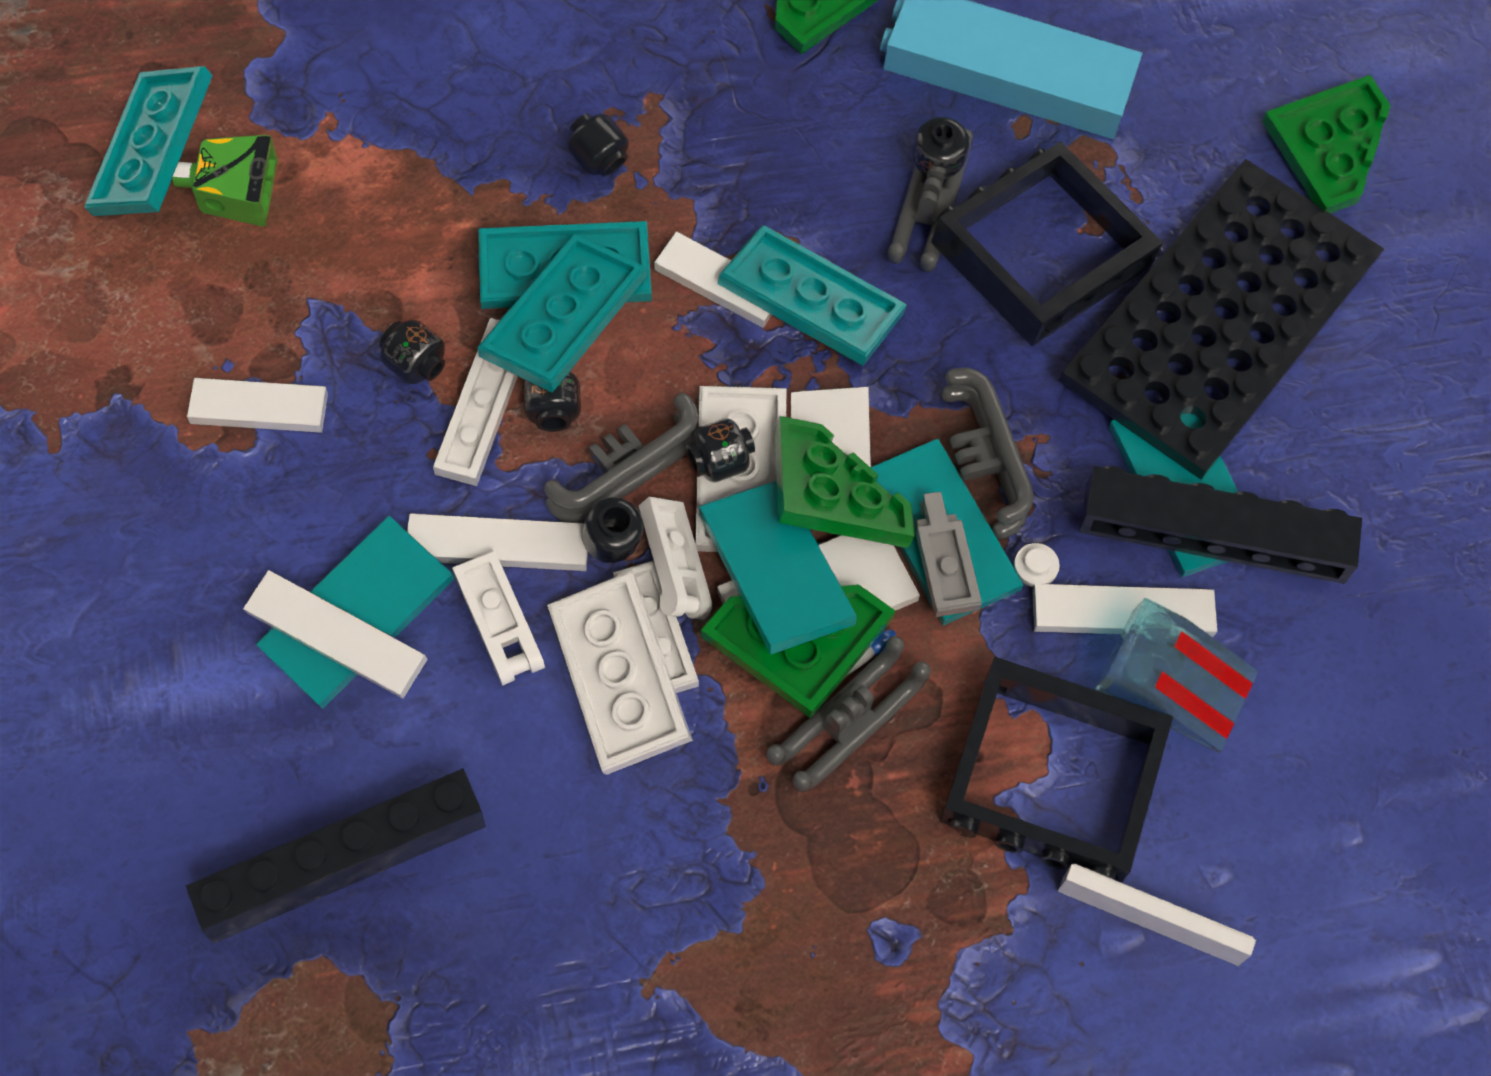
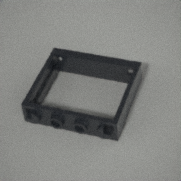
M1061 141L1047 150L1044 148L1039 149L1029 158L1027 163L1019 168L1011 167L1007 169L989 187L981 186L977 188L965 202L957 207L951 205L944 209L936 219L938 223L931 241L945 258L1032 347L1150 268L1163 244V241ZM1051 176L1124 250L1040 305L966 229Z
M994 656L986 675L940 822L949 825L950 828L962 831L961 836L975 838L979 835L994 840L995 846L1004 851L1018 854L1022 853L1023 850L1040 856V861L1050 867L1067 869L1068 866L1077 864L1122 883L1131 872L1173 716ZM997 694L1148 744L1117 853L964 800Z

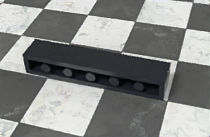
M1094 466L1086 484L1079 533L1345 584L1358 568L1362 518L1350 516L1340 509L1319 510L1304 507L1301 503L1293 500L1277 502L1259 498L1251 492L1230 493L1215 490L1214 487L1205 483L1189 485L1170 481L1169 478L1162 475L1142 476L1126 473L1124 469L1116 466H1105L1102 468Z
M464 768L185 886L201 930L214 944L485 828L486 825L482 810Z

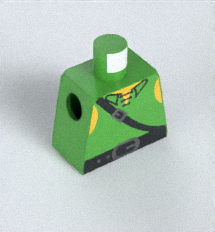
M271 135L206 139L201 143L197 163L178 162L173 174V184L175 187L193 188V194L199 210L205 214L258 226H266L278 163Z

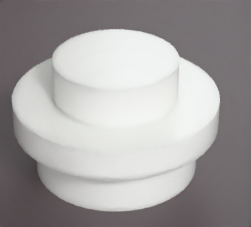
M1032 543L1022 547L1014 560L1015 571L1021 581L1030 587H1034L1035 584H1050L1056 578L1060 566L1056 553L1050 547L1039 543Z

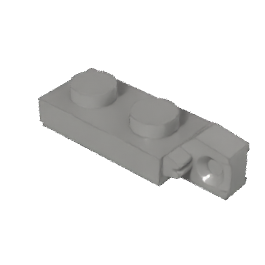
M941 491L923 494V502H920L923 519L916 520L915 535L935 617L980 610L982 601L962 520H957L956 514L946 515Z

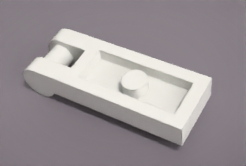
M648 497L639 505V510L663 592L660 597V609L663 614L679 617L686 613L689 618L706 619L712 610V600L684 503Z
M492 551L453 567L455 579L501 685L503 686L515 681V675L527 670L534 673L544 669L545 665L496 552ZM519 642L523 653L507 659L503 648Z

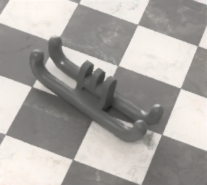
M966 129L969 135V150L962 170L955 176L944 181L946 170L937 166H931L927 176H925L917 169L915 164L894 237L888 248L887 257L891 263L898 264L903 261L916 221L931 225L924 253L921 256L920 267L924 272L929 273L936 269L941 254L931 243L938 223L936 219L944 209L951 205L955 206L973 141L971 130Z
M968 367L954 368L945 375L946 382L949 385L942 389L941 397L946 402L963 401L969 404L973 409L979 429L956 434L949 439V442L954 450L966 448L955 454L959 465L975 462L960 470L964 480L997 473L1009 506L1003 507L998 511L997 519L999 522L992 526V531L997 539H1005L1018 533L1025 525L1028 512L1031 510L1034 500L1032 485L991 381L978 370Z
M679 393L674 397L673 403L677 411L674 413L673 420L676 425L644 446L628 426L622 424L616 428L618 436L624 442L622 445L609 433L602 438L604 446L610 452L607 455L597 443L589 446L587 449L590 456L604 474L577 491L565 489L556 480L547 481L544 486V492L548 496L546 500L548 511L560 521L584 523L590 508L598 501L610 497L624 498L687 454L686 444L691 442L692 433L697 428L696 424L698 422L697 408L689 395Z
M898 636L890 637L878 656L826 702L811 719L809 718L780 745L773 744L769 746L766 758L771 765L779 766L792 759L823 730L837 742L806 771L795 773L792 783L798 792L810 791L821 783L908 703L926 683L931 672L930 666L926 662H917L906 679L871 710L874 697L869 688L901 656L904 649L902 638Z

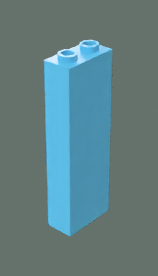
M897 0L892 15V21H895L896 24L894 29L886 28L880 46V51L886 53L884 70L1113 140L1142 56V52L969 0Z

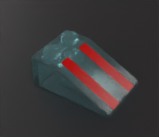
M1145 597L1132 611L1095 689L1173 716L1171 729L1220 753L1258 671L1187 618Z

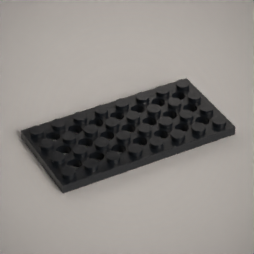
M1245 159L1066 366L1058 381L1202 480L1378 260L1384 248L1327 211L1324 212L1320 206ZM1247 206H1257L1264 211L1265 215L1255 216L1248 211ZM1290 228L1296 231L1300 238L1290 239L1282 233L1281 229ZM1224 232H1236L1243 238L1244 242H1233L1225 236ZM1316 251L1328 252L1335 261L1325 262L1317 256ZM1259 255H1271L1277 260L1279 265H1267L1260 259ZM1202 258H1214L1221 264L1222 268H1209L1204 264ZM1303 277L1308 279L1312 283L1313 288L1305 289L1300 287L1294 278ZM1237 281H1248L1255 286L1257 291L1246 292L1238 286ZM1190 284L1199 291V295H1187L1180 289L1179 285ZM1272 305H1285L1290 309L1292 315L1282 316L1273 309ZM1217 307L1227 308L1233 313L1234 319H1223L1216 314L1214 309ZM1168 311L1175 316L1177 322H1163L1158 318L1156 312ZM1250 332H1263L1269 338L1270 343L1263 344L1255 341L1251 337ZM1195 334L1204 335L1211 341L1212 346L1201 347L1193 341L1191 336ZM1144 338L1153 345L1154 349L1150 351L1140 350L1134 345L1133 339ZM1236 358L1241 360L1247 366V371L1240 372L1232 369L1227 359ZM1179 362L1186 366L1189 374H1175L1171 371L1168 364ZM1121 366L1129 372L1130 378L1119 379L1114 377L1109 367ZM1213 386L1220 389L1225 399L1215 400L1210 398L1205 393L1204 387ZM1155 390L1160 392L1166 402L1156 404L1149 401L1145 396V391ZM1183 414H1193L1201 420L1202 427L1198 429L1189 428L1183 424L1180 416Z

